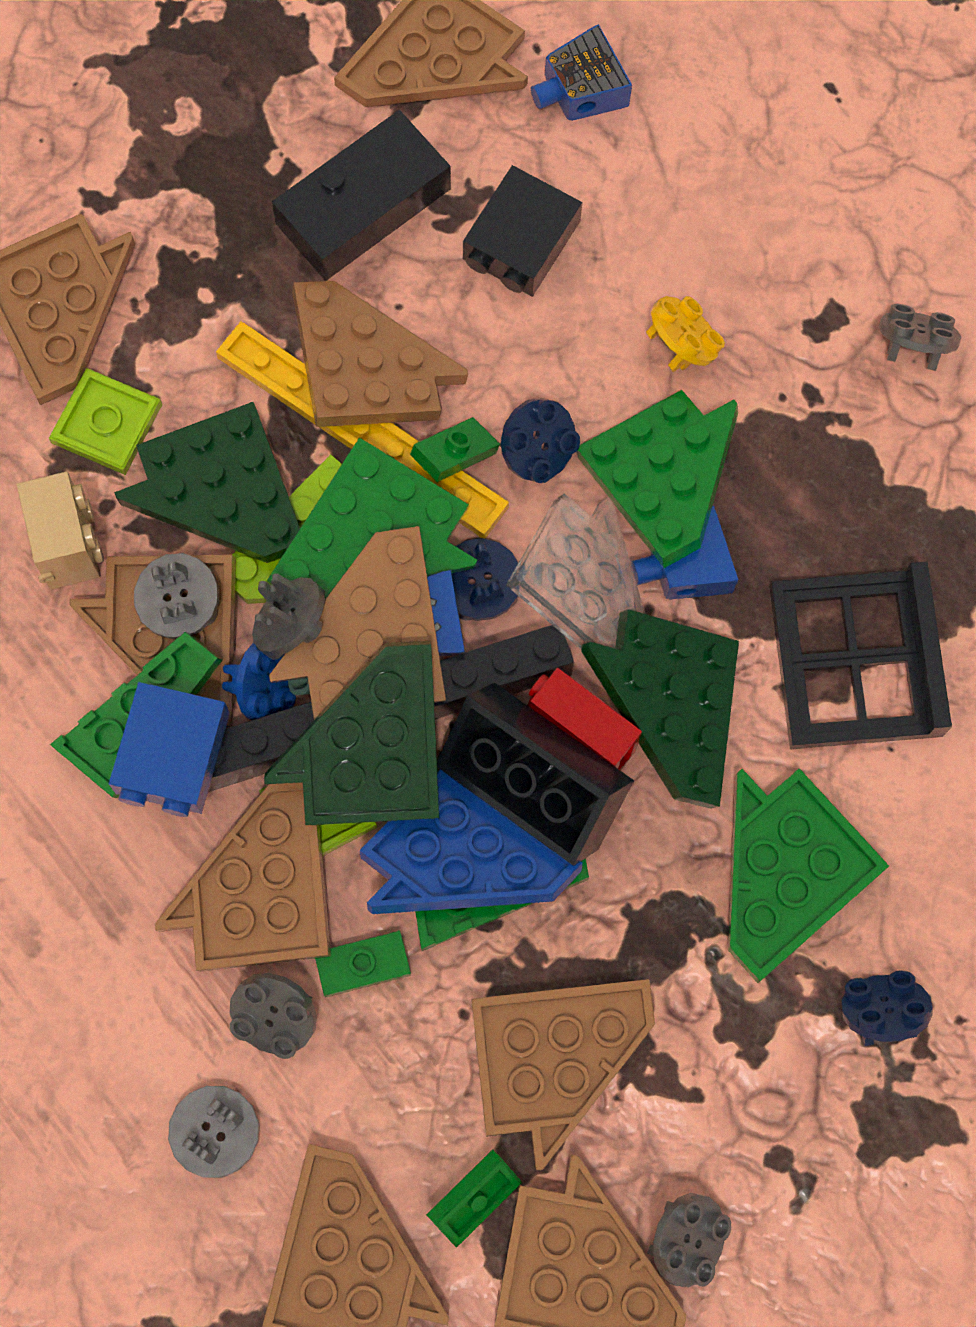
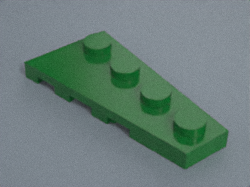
M184 632L143 666V671L128 684L123 683L111 693L112 697L95 711H89L78 721L79 724L65 736H59L50 745L111 797L119 798V795L115 794L109 786V780L138 682L197 695L223 659L192 634Z

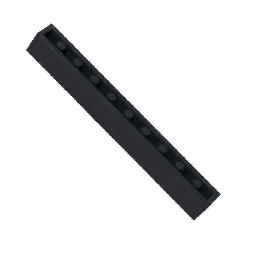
M556 623L440 660L446 701L434 703L435 719L460 712L467 695L493 683H496L513 695L531 689L543 674L550 677L557 667L568 676H572L574 660L561 624ZM308 702L225 729L208 792L264 775L314 721L312 703Z

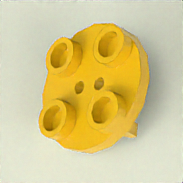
M669 296L659 299L651 310L653 324L646 331L650 339L658 335L677 354L668 364L672 372L679 368L685 370L691 364L707 366L718 357L719 352L725 346L723 337L716 330L712 329L702 316L703 309L701 305L689 296L684 297L682 300Z

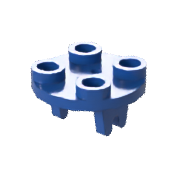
M254 643L246 650L240 664H227L223 666V672L230 674L232 681L222 683L223 690L236 695L242 714L251 721L293 708L296 700V695L292 694L289 689L288 681L271 683L269 678L270 673L285 653L280 658L272 660L261 652Z

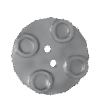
M904 304L891 305L890 312L883 315L879 324L881 334L890 340L887 360L895 362L900 346L918 352L929 353L927 369L936 371L941 354L956 351L960 345L962 337L959 331L954 328L956 320L944 313L936 312L929 316L916 313L912 307Z
M184 553L166 554L152 561L140 573L134 588V607L141 622L156 635L169 639H177L184 632L194 635L212 624L217 617L219 585L213 571L200 559ZM183 591H188L186 597H182ZM171 595V600L166 602V596Z
M273 574L272 585L266 581L259 582L258 591L267 601L262 606L260 612L255 615L252 630L253 643L272 660L280 658L284 653H288L302 642H312L322 630L323 624L319 619L325 603V590L311 578L300 577L289 581L279 574Z
M272 973L254 974L239 984L230 999L231 1033L237 1039L246 1041L261 1051L275 1054L282 1059H289L294 1056L296 1051L306 1046L316 1030L317 1014L312 1002L313 997L307 995L302 987L287 977Z
M205 1086L189 1093L176 1106L169 1121L168 1141L174 1157L187 1171L203 1178H224L229 1174L239 1171L251 1159L259 1142L260 1122L253 1106L241 1093L225 1086ZM209 1122L211 1125L208 1131L203 1130V1124ZM219 1133L225 1134L223 1141L217 1139Z
M689 1193L678 1197L674 1202H666L665 1212L657 1225L653 1245L650 1244L647 1254L654 1256V1262L659 1274L670 1284L688 1288L693 1285L704 1287L714 1278L715 1266L722 1254L724 1241L731 1233V1220L727 1215L722 1214L719 1205L710 1197Z

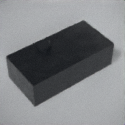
M399 109L274 199L272 206L275 222L319 275L327 281L451 190V166Z
M496 683L467 695L437 760V768L573 866L599 850L634 782L632 778Z

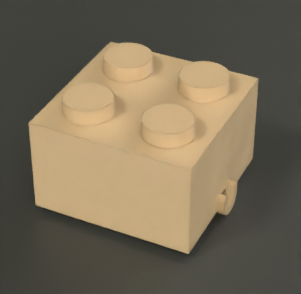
M68 471L17 483L34 564L41 574L38 577L39 582L47 583L50 590L100 578L97 563L104 562L99 539L94 536L91 524L95 523L93 510L89 499L85 497L82 485H74Z

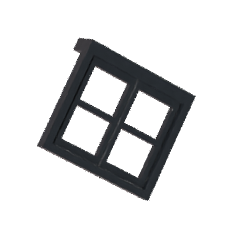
M928 561L910 563L906 571L771 581L769 589L790 749L943 737L950 730L952 723ZM896 595L903 646L858 650L851 599ZM841 600L848 651L802 654L795 603ZM906 663L913 716L867 719L860 667ZM850 668L857 720L811 724L804 671Z

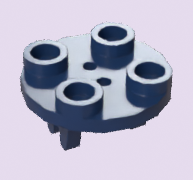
M536 398L525 401L513 410L505 422L500 447L502 448V456L508 468L519 478L537 483H546L560 473L571 459L572 454L577 452L580 446V436L575 431V425L569 412L561 404L544 398Z
M484 538L466 540L456 546L477 559V564L473 569L451 573L459 618L465 621L491 620L506 613L517 603L522 586L520 565L513 553L499 542ZM489 574L492 578L487 580L484 576ZM470 579H473L476 581V583L471 585L468 583V581Z
M903 970L895 971L890 975H874L865 979H851L845 985V994L841 1000L843 1020L852 1031L862 1036L864 1046L874 1045V1040L893 1042L917 1037L920 1032L928 1027L933 1016L931 996L921 985L916 983L915 976L912 973Z

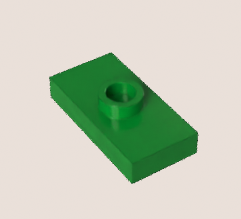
M472 417L414 444L410 455L436 482H439L495 455L500 443Z
M400 931L330 948V957L315 958L325 998L411 976Z
M492 1149L426 1216L457 1248L522 1181Z

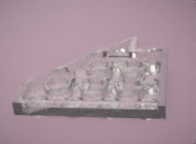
M563 493L554 500L506 586L580 649L583 644L588 642L615 648L620 612L630 609L645 614L614 503L607 497L597 505L594 513L590 516L569 496Z

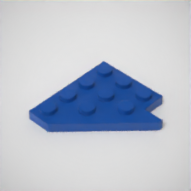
M442 770L437 772L439 818L388 821L360 849L361 859L388 880L367 902V909L372 914L553 902L582 871L581 861L574 866Z

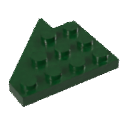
M254 402L136 445L148 480L114 492L116 499L122 506L266 563L281 559L300 530Z
M627 609L619 614L615 648L588 642L582 645L581 652L621 716L642 731L639 745L672 798L710 809L720 807L739 641Z
M431 641L385 643L265 772L264 784L303 783L305 825L439 818Z

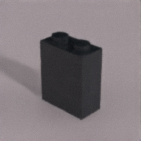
M512 165L464 238L463 260L474 271L481 274L489 273L500 279L509 290L516 293L524 292L533 297L580 223L583 202Z

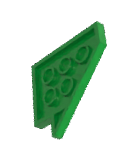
M680 390L581 444L577 450L579 460L663 568L701 548L738 417V405L734 399L703 415L685 392Z
M359 437L267 579V583L272 585L273 574H279L289 581L300 577L311 578L325 590L324 598L326 600L376 532L416 526L420 528L427 577L451 570V573L473 569L477 564V559L448 542L468 510L469 504Z
M800 768L768 796L743 769L735 776L728 951L757 983L764 979L889 867L883 858Z

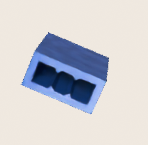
M138 682L109 780V786L115 794L119 795L118 800L137 807H144L146 801L163 805L162 811L179 817H188L189 811L202 814L230 715L226 703Z

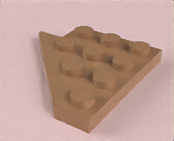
M402 0L334 77L335 86L365 107L524 89L528 85V76L506 62V60L524 40L525 30L481 0Z
M82 213L0 250V325L40 405L74 390L79 383L135 246L131 232L98 246Z
M314 281L293 283L292 294L316 427L439 420L441 407L436 386L466 384L468 377L466 368L337 282Z
M303 783L269 784L155 923V930L158 932L193 928L196 971L203 972L331 956L319 825H305Z
M571 1155L564 1194L519 1186L494 1327H685V1312L579 1156Z

